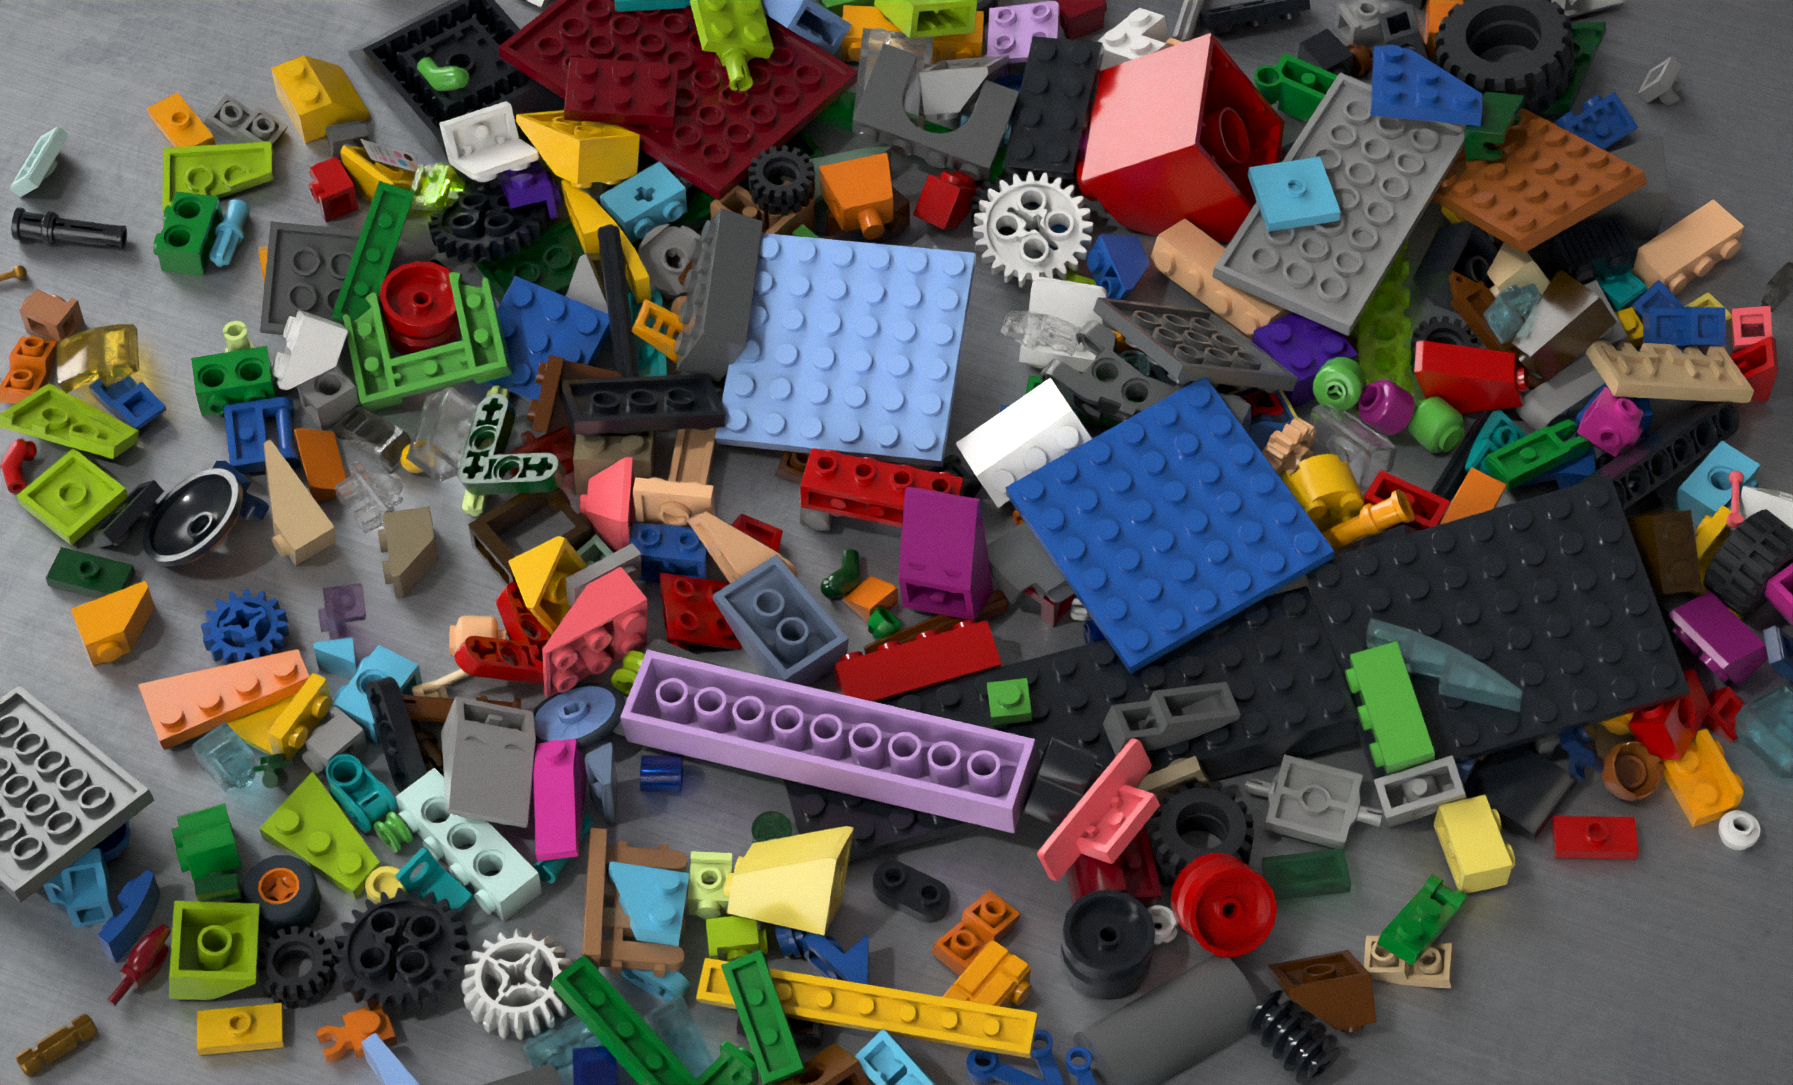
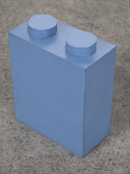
M761 0L763 11L766 15L833 55L852 24L814 0Z

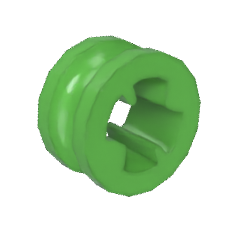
M389 812L386 815L385 822L377 821L374 824L377 835L393 853L401 850L400 845L402 843L409 844L413 840L412 834L405 823L393 812Z

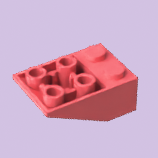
M622 567L587 584L542 649L544 695L547 699L559 692L569 691L576 683L592 674L596 675L604 672L611 664L624 658L628 651H640L647 645V598Z

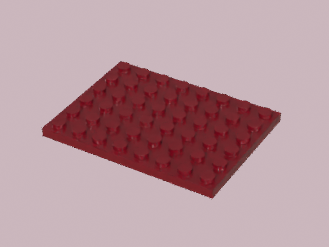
M557 0L499 46V57L564 100L566 97L570 57L678 64L674 127L610 124L639 134V149L717 200L722 199L748 176L751 161L754 157L759 159V152L764 150L768 155L770 154V147L776 146V150L780 149L857 82L858 71L765 14L774 50L769 59L755 57L748 61L747 65L753 85L746 91H739L736 82L737 90L734 91L729 84L730 80L725 66H722L716 52L702 50L691 6L677 9L617 12L614 0Z

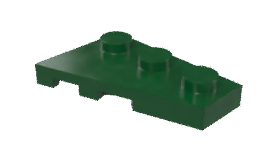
M1606 22L1572 23L1575 58L1573 78L1568 83V89L1560 98L1556 96V102L1546 110L1543 107L1540 108L1538 114L1569 113L1606 33Z

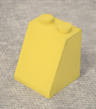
M843 826L752 843L746 855L738 857L734 873L729 872L723 891V896L729 898L727 913L825 935L843 900L854 828Z

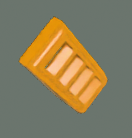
M645 299L631 331L665 354L672 361L678 363L679 355L674 353L676 340L672 339L674 333L679 335L683 329V323L679 322V315ZM649 316L656 319L652 328L646 326ZM662 325L668 328L665 335L659 332Z

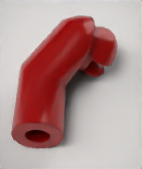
M23 438L11 442L0 465L10 493H20L26 488L27 485L21 466L23 461H32L34 459L33 456L37 454L35 443L25 441Z

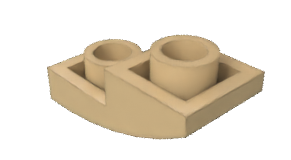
M1366 936L1363 966L1371 974L1372 979L1408 986L1452 988L1455 956L1452 943H1433L1412 966L1379 946L1377 942L1380 936Z

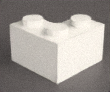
M1138 8L1131 12L1116 27L1106 32L1097 41L1102 42L1105 48L1100 71L1166 49L1167 44L1165 42L1170 38L1165 16Z

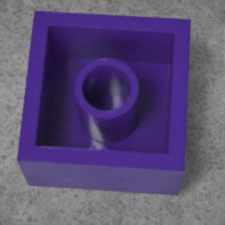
M1296 313L1289 314L1258 328L1253 333L1252 342L1298 377L1293 391L1283 390L1293 409L1316 399L1313 393V382L1321 366L1328 360L1336 357H1347L1357 362L1358 353L1342 333Z

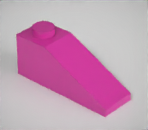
M577 738L537 743L533 769L537 860L545 861L576 857L579 855L587 784V771L581 751L578 749Z

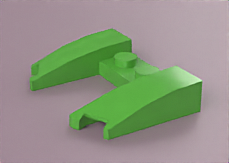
M448 273L462 341L394 358L382 307L376 292L369 294L365 298L372 308L356 321H353L347 313L343 316L345 328L348 330L347 340L360 403L367 412L402 404L405 397L474 380L476 384L513 375L499 313L488 278H483L482 288L461 284V273Z

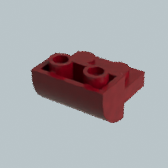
M1146 824L1113 864L1080 854L1066 872L1072 904L1090 892L1108 889L1128 893L1142 902L1143 905L1159 904L1162 898Z

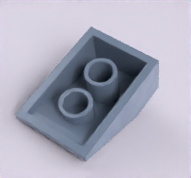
M777 554L713 594L714 602L760 676L808 687L834 670L835 663L840 662L839 659L847 654L849 638Z

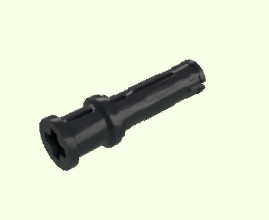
M22 207L15 209L12 218L11 233L14 240H22L23 237L41 239L45 244H52L57 240L116 247L119 249H124L127 241V228L125 225L118 226L64 219L52 211H48L46 214L26 212Z

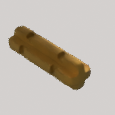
M86 1013L79 1015L70 1021L72 1023L70 1027L67 1028L66 1025H63L36 1042L37 1047L33 1050L28 1047L17 1054L16 1061L22 1072L27 1076H31L43 1068L41 1066L42 1063L46 1062L49 1065L78 1046L76 1042L79 1040L85 1042L95 1036L97 1028L90 1016Z

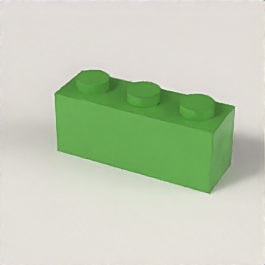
M1395 641L1350 654L1351 669L1345 670L1351 693L1359 692L1363 706L1357 707L1363 730L1371 729L1375 743L1369 744L1376 768L1383 766L1387 776L1435 761V752L1398 642Z

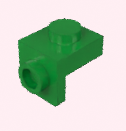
M725 1040L720 1045L721 1056L697 1078L701 1085H757V1065L753 1054L741 1045L736 1047L728 1040Z

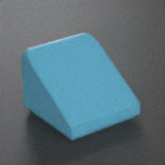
M353 638L313 643L320 670L350 681L352 680L358 667V658Z

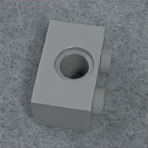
M1453 755L1374 779L1383 811L1390 827L1435 814L1440 804L1467 799Z

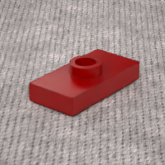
M1553 816L1554 858L1637 859L1639 850L1635 817Z

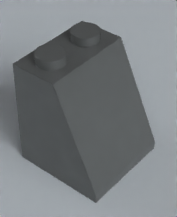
M1654 137L1609 152L1642 169L1645 172L1648 184L1574 224L1571 228H1574L1576 225L1580 227L1583 223L1587 225L1597 220H1608L1610 217L1615 218L1618 215L1622 218L1633 240H1652L1658 235L1669 195L1662 137Z

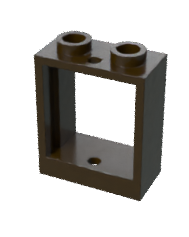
M558 487L550 492L519 493L468 524L472 547L505 586L511 582H516L508 562L515 558V555L498 536L543 508L548 507L565 526L568 532L560 537L566 538L576 552L591 539L590 534L593 532L591 523L583 513L577 514L572 509L569 498L561 488Z

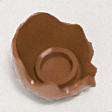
M1629 741L1615 745L1603 756L1604 765L1603 771L1600 772V777L1608 793L1622 800L1635 801L1641 800L1655 792L1661 778L1664 776L1663 771L1666 768L1659 763L1661 758L1649 754L1648 748L1642 742Z

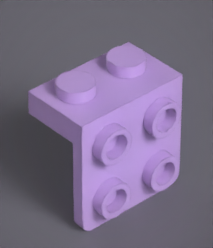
M1046 1L989 8V28H985L987 54L984 57L1009 55L1010 60L998 77L1010 76V63L1027 62L1033 36L1059 38L1060 8L1058 2Z

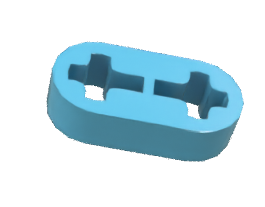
M621 968V975L625 979L669 1005L677 1006L691 988L688 980L678 971L665 972L664 977H653L654 971Z

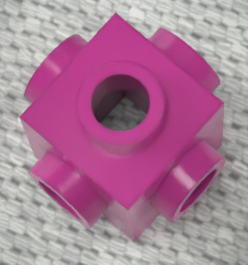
M1604 387L1584 412L1577 433L1591 441L1596 448L1605 450L1616 457L1624 446L1631 448L1640 437L1643 429L1639 427L1644 411L1637 408L1627 398L1613 396L1611 391Z

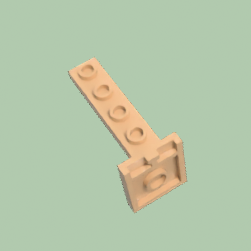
M710 428L708 430L678 429L668 481L661 478L646 479L635 477L633 496L636 522L691 527L687 519L693 515L707 511L716 517L714 486L708 485L716 446L715 435L717 428Z

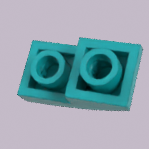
M1501 410L1493 411L1472 446L1466 461L1465 470L1469 472L1471 467L1495 478L1484 466L1485 457L1525 437L1527 434Z

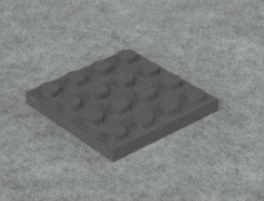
M1098 297L1093 309L1097 315L1105 320L1104 324L1106 327L1120 332L1126 337L1125 342L1128 345L1142 350L1147 354L1146 359L1149 362L1163 367L1169 372L1168 377L1177 383L1189 384L1190 381L1199 382L1206 377L1213 387H1218L1219 384H1226L1239 390L1256 387L1268 393H1275L1276 390L1293 391L1298 379L1297 376L1211 310Z

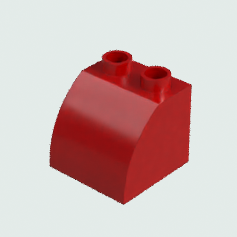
M1209 33L1100 71L1095 102L1092 105L1087 126L1089 137L1085 159L1080 160L1077 165L1078 184L1088 200L1092 202L1099 201L1122 226L1157 237L1168 228L1186 219L1216 242H1228L1233 239L1257 202L1248 178L1249 167L1280 162L1285 122L1216 38Z

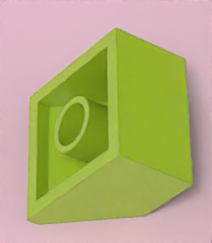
M174 901L169 999L214 1000L256 984L259 904Z

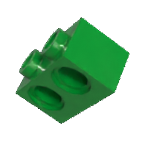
M175 192L171 206L167 205L163 216L164 226L161 234H156L153 243L154 255H158L162 271L205 276L210 262L209 256L217 237L215 229L223 221L218 197Z
M267 346L191 358L195 393L202 416L224 414V405L276 398L273 373H271L272 366Z

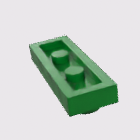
M760 949L722 964V970L763 1084L772 1085L805 1072L803 1060L762 950Z

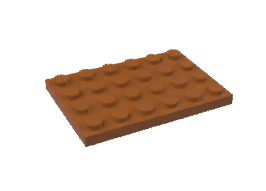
M1521 108L1517 116L1522 117L1519 124L1510 126L1504 143L1493 144L1489 142L1486 147L1492 151H1502L1501 158L1495 161L1474 159L1473 162L1466 161L1464 146L1432 200L1524 253L1648 183L1645 172L1642 169Z

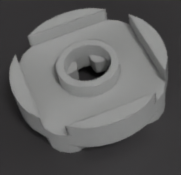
M670 224L657 226L647 233L638 247L637 254L649 275L650 289L652 291H661L664 299L674 300L677 297L688 295V292L683 290V285L680 284L678 277L690 261L688 260V253L692 241L695 238L699 239L701 236L691 228L685 226L680 228L675 226L668 227ZM665 254L671 257L678 255L681 259L678 263L680 268L676 269L668 266Z

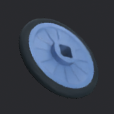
M583 683L575 685L567 692H559L548 699L546 698L532 711L536 736L535 748L537 743L577 738L578 749L596 743L612 732L620 723V716L626 704L624 696L617 688L608 684Z

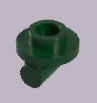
M284 753L259 757L260 765L252 766L253 772L264 771L262 783L265 787L275 788L287 783L288 775L283 767L294 766L293 760L285 761Z

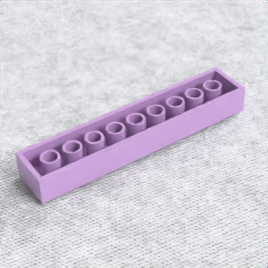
M651 650L646 651L620 716L627 742L1010 833H1015L1037 766L1035 739Z

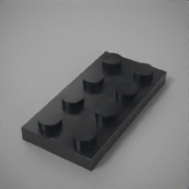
M1033 36L1003 163L1006 173L1028 175V172H1032L1036 176H1042L1043 173H1047L1048 177L1076 179L1077 165L1081 158L1105 50L1102 42Z
M709 374L560 380L559 395L573 435L594 436L598 433L616 432L632 434L636 431L670 432L677 429L708 430L725 426L726 414Z

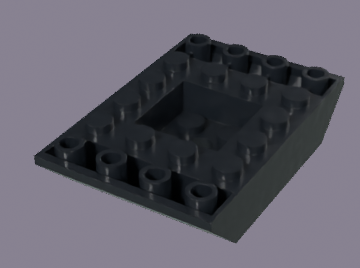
M448 0L348 51L350 58L460 189L476 180L471 179L449 164L439 123L506 101L512 106L519 139L532 146L531 141L517 124L516 115L564 110L565 100L499 57V46L520 29L495 0ZM425 57H430L439 68L455 66L459 63L469 65L465 68L469 73V83L464 88L451 91H437L418 71L417 65Z

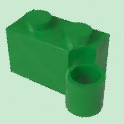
M1284 53L1276 66L1264 65L1255 71L1253 85L1270 105L1277 102V110L1308 123L1338 75Z

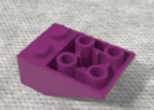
M913 487L906 488L898 574L903 607L967 620H976L993 593L980 499Z

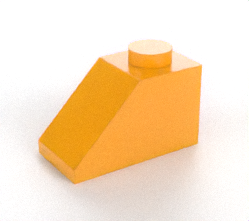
M146 581L70 609L92 665L96 666L103 662H112L120 656L131 652L155 606Z

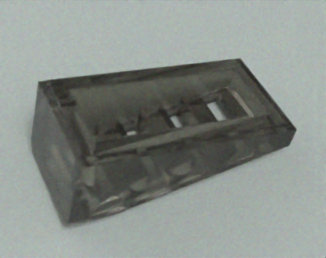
M358 404L331 428L338 438L389 474H392L401 466L402 450L412 443L405 430ZM364 421L365 423L353 433L352 431Z

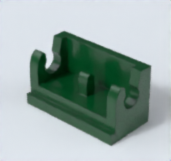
M1485 92L1482 97L1481 125H1467L1464 129L1466 161L1473 162L1474 159L1495 161L1501 158L1502 151H1492L1486 147L1489 142L1493 144L1504 143L1510 126L1520 123L1522 117L1517 116V113L1525 105L1524 95Z

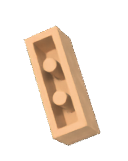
M1713 199L1638 248L1634 268L1629 271L1640 279L1648 289L1656 281L1660 280L1673 295H1676L1683 290L1689 281L1697 276H1705L1722 259L1728 260L1732 258L1741 247L1740 239L1745 226Z

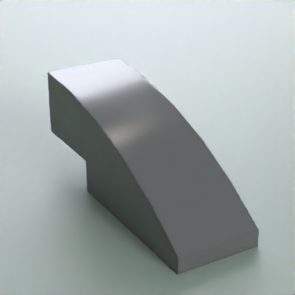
M1227 682L1153 691L1149 701L1112 705L1103 722V726L1113 751L1117 756L1132 738L1140 740L1145 752L1152 751L1216 730L1238 720L1241 714Z

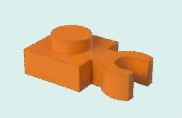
M380 1003L373 1010L363 1007L342 1015L345 1024L343 1027L324 1026L316 1031L320 1044L329 1040L336 1041L333 1047L323 1050L326 1062H335L341 1059L346 1050L352 1048L357 1058L364 1056L361 1042L374 1033L378 1035L387 1047L397 1044L389 1017L383 1013Z

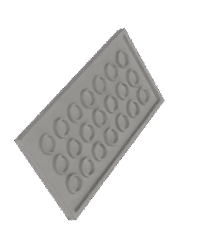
M1339 73L1282 162L1321 157L1341 211L1340 220L1267 232L1256 202L1215 265L1212 277L1349 336L1465 146L1464 129L1467 125L1371 116V85Z

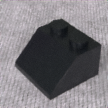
M1467 220L1438 228L1412 280L1433 305L1459 314L1450 304L1453 300L1448 276L1452 271H1455L1476 283L1482 281L1490 289L1495 284L1489 278L1487 272L1499 251L1479 227Z

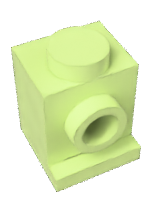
M691 851L687 898L689 915H697L704 919L718 918L719 916L729 917L730 914L727 913L729 898L723 896V891L728 873H734L732 853Z

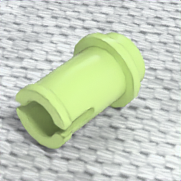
M231 321L224 326L223 334L227 344L225 352L255 348L249 341L246 325L243 322Z

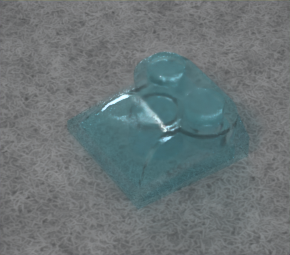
M1785 684L1742 706L1735 716L1737 723L1735 725V733L1740 743L1758 756L1773 774L1781 778H1793V689L1788 684Z

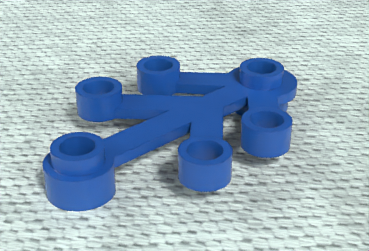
M1036 1030L1034 1042L1041 1040L1047 1046L1043 1049L1033 1046L1031 1057L1035 1058L1044 1081L1000 1062L999 1056L995 1052L974 1049L966 1060V1074L969 1080L977 1085H989L996 1080L1007 1085H1065L1052 1054V1036L1045 1030ZM1074 1047L1068 1051L1066 1055V1069L1070 1074L1076 1076L1078 1085H1097L1090 1069L1091 1054L1084 1047ZM1075 1057H1081L1086 1063L1082 1066H1076L1071 1060ZM978 1059H987L991 1063L986 1067H981L976 1061Z

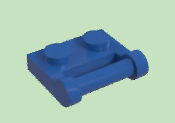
M277 397L224 405L229 461L241 474L266 470L264 442L267 441L266 417L276 418L279 452L293 470L299 468L301 464L300 453L295 449L291 419L294 414L292 399Z

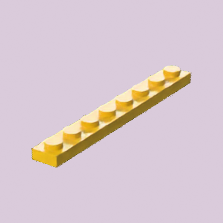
M705 958L696 996L699 1003L736 1009L721 967L722 964L728 961ZM769 968L787 1018L876 1033L885 1029L890 1035L1031 1058L1038 1023V1013Z

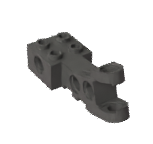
M1093 320L1088 321L1076 334L1078 344L1082 342L1091 353L1097 356L1092 364L1080 374L1066 363L1053 359L1039 375L1042 383L1051 378L1068 404L1082 415L1097 421L1103 415L1121 423L1193 383H1177L1175 387L1144 376L1117 355L1116 334ZM1105 378H1112V379H1114V380L1111 381V382H1102V381H1101L1102 379H1105ZM1218 393L1251 437V404L1246 403L1239 396ZM1136 398L1144 400L1139 403L1131 402L1132 399Z

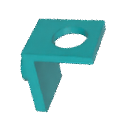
M422 847L395 875L409 895H411L415 888H419L422 899H424L428 893L433 891L438 902L446 898L451 910L457 908L459 913L474 899L473 895L439 865L426 847ZM424 862L421 871L416 876L410 878L412 871Z

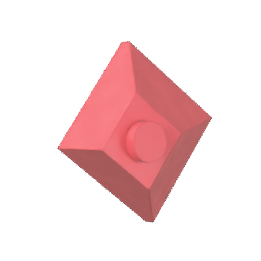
M624 457L588 480V493L581 494L580 513H583L591 523L593 528L591 535L593 537L597 535L613 553L629 545L632 525L636 522L633 496L635 482L633 457Z

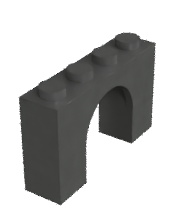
M883 43L854 115L852 133L857 134L859 139L867 143L876 144L880 142L887 144L898 154L904 156L914 154L925 158V161L934 167L945 168L947 166L959 170L960 174L974 180L983 179L988 181L1016 110L1019 91L985 80L974 110L964 125L948 133L924 131L911 122L903 107L904 98L916 70L917 55Z

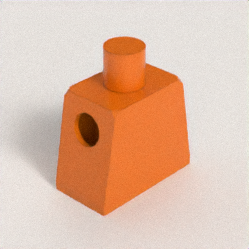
M887 153L819 167L820 193L841 229L847 232L861 229L866 239H876L882 236L885 231L883 224L890 223L893 220V192Z

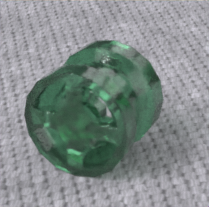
M778 811L761 813L752 823V843L792 836L790 820L786 815Z

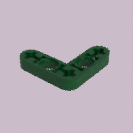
M503 394L489 395L477 407L458 468L457 476L469 493L474 495L541 493L557 489L563 483L566 471L554 454H505L516 412ZM495 438L490 447L479 450L483 441ZM520 468L515 477L503 480V477L509 470Z

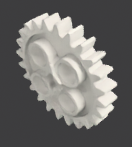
M1028 172L1027 180L1023 182L1017 174H1013V185L1011 186L1005 181L1000 180V193L992 189L988 190L990 202L980 200L979 210L982 213H975L974 223L978 226L973 228V238L979 239L975 242L976 252H984L982 254V263L988 264L993 262L991 267L993 275L1003 270L1005 271V283H1008L1015 276L1018 277V286L1022 288L1026 279H1030L1033 282L1036 277L1053 279V275L1057 274L1062 280H1066V267L1077 271V259L1086 260L1087 250L1084 247L1091 246L1092 237L1088 234L1093 231V222L1086 221L1090 218V209H1081L1084 205V197L1077 196L1072 198L1074 194L1073 185L1062 190L1060 177L1050 184L1048 183L1047 173H1043L1040 181H1035L1032 172ZM1027 202H1036L1040 207L1036 210H1027L1023 205ZM1009 210H1014V211L1017 213V215H1015V214H1013V213H1011V212H1008V211H1009ZM1060 224L1067 227L1068 230L1064 233H1055L1050 228ZM1002 227H1011L1016 232L1005 236L1000 234L998 230ZM1048 244L1051 245L1052 247H1056V248H1058V249H1057V250H1052V249L1048 246ZM1034 249L1042 252L1043 256L1032 259L1027 257L1025 253Z

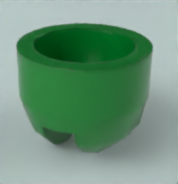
M881 606L875 609L867 621V630L870 634H873V638L876 640L894 634L902 627L900 620L892 612Z

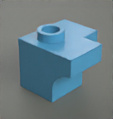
M100 848L90 849L69 867L43 885L50 903H60L66 906L74 928L105 923L115 916L111 876Z

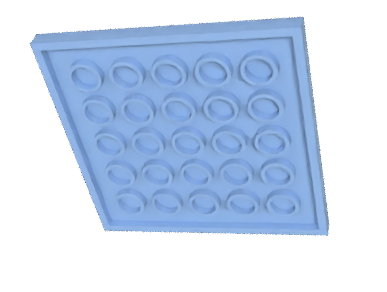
M761 233L746 347L736 361L728 366L721 403L726 414L725 426L718 427L716 430L715 439L717 444L810 453L812 448L835 450L841 454L860 458L871 457L878 461L943 467L976 265L975 253Z

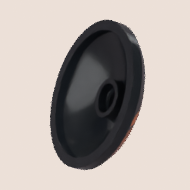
M214 468L198 472L176 485L159 502L158 507L148 519L143 534V547L146 554L159 565L179 566L194 562L215 549L226 538L239 517L243 499V489L240 481L230 471Z

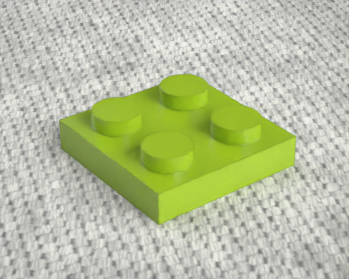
M74 448L16 495L20 506L71 546L111 513L128 496L125 487Z

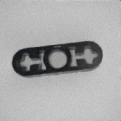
M388 676L369 682L366 694L393 782L401 793L427 772L401 689L396 680Z

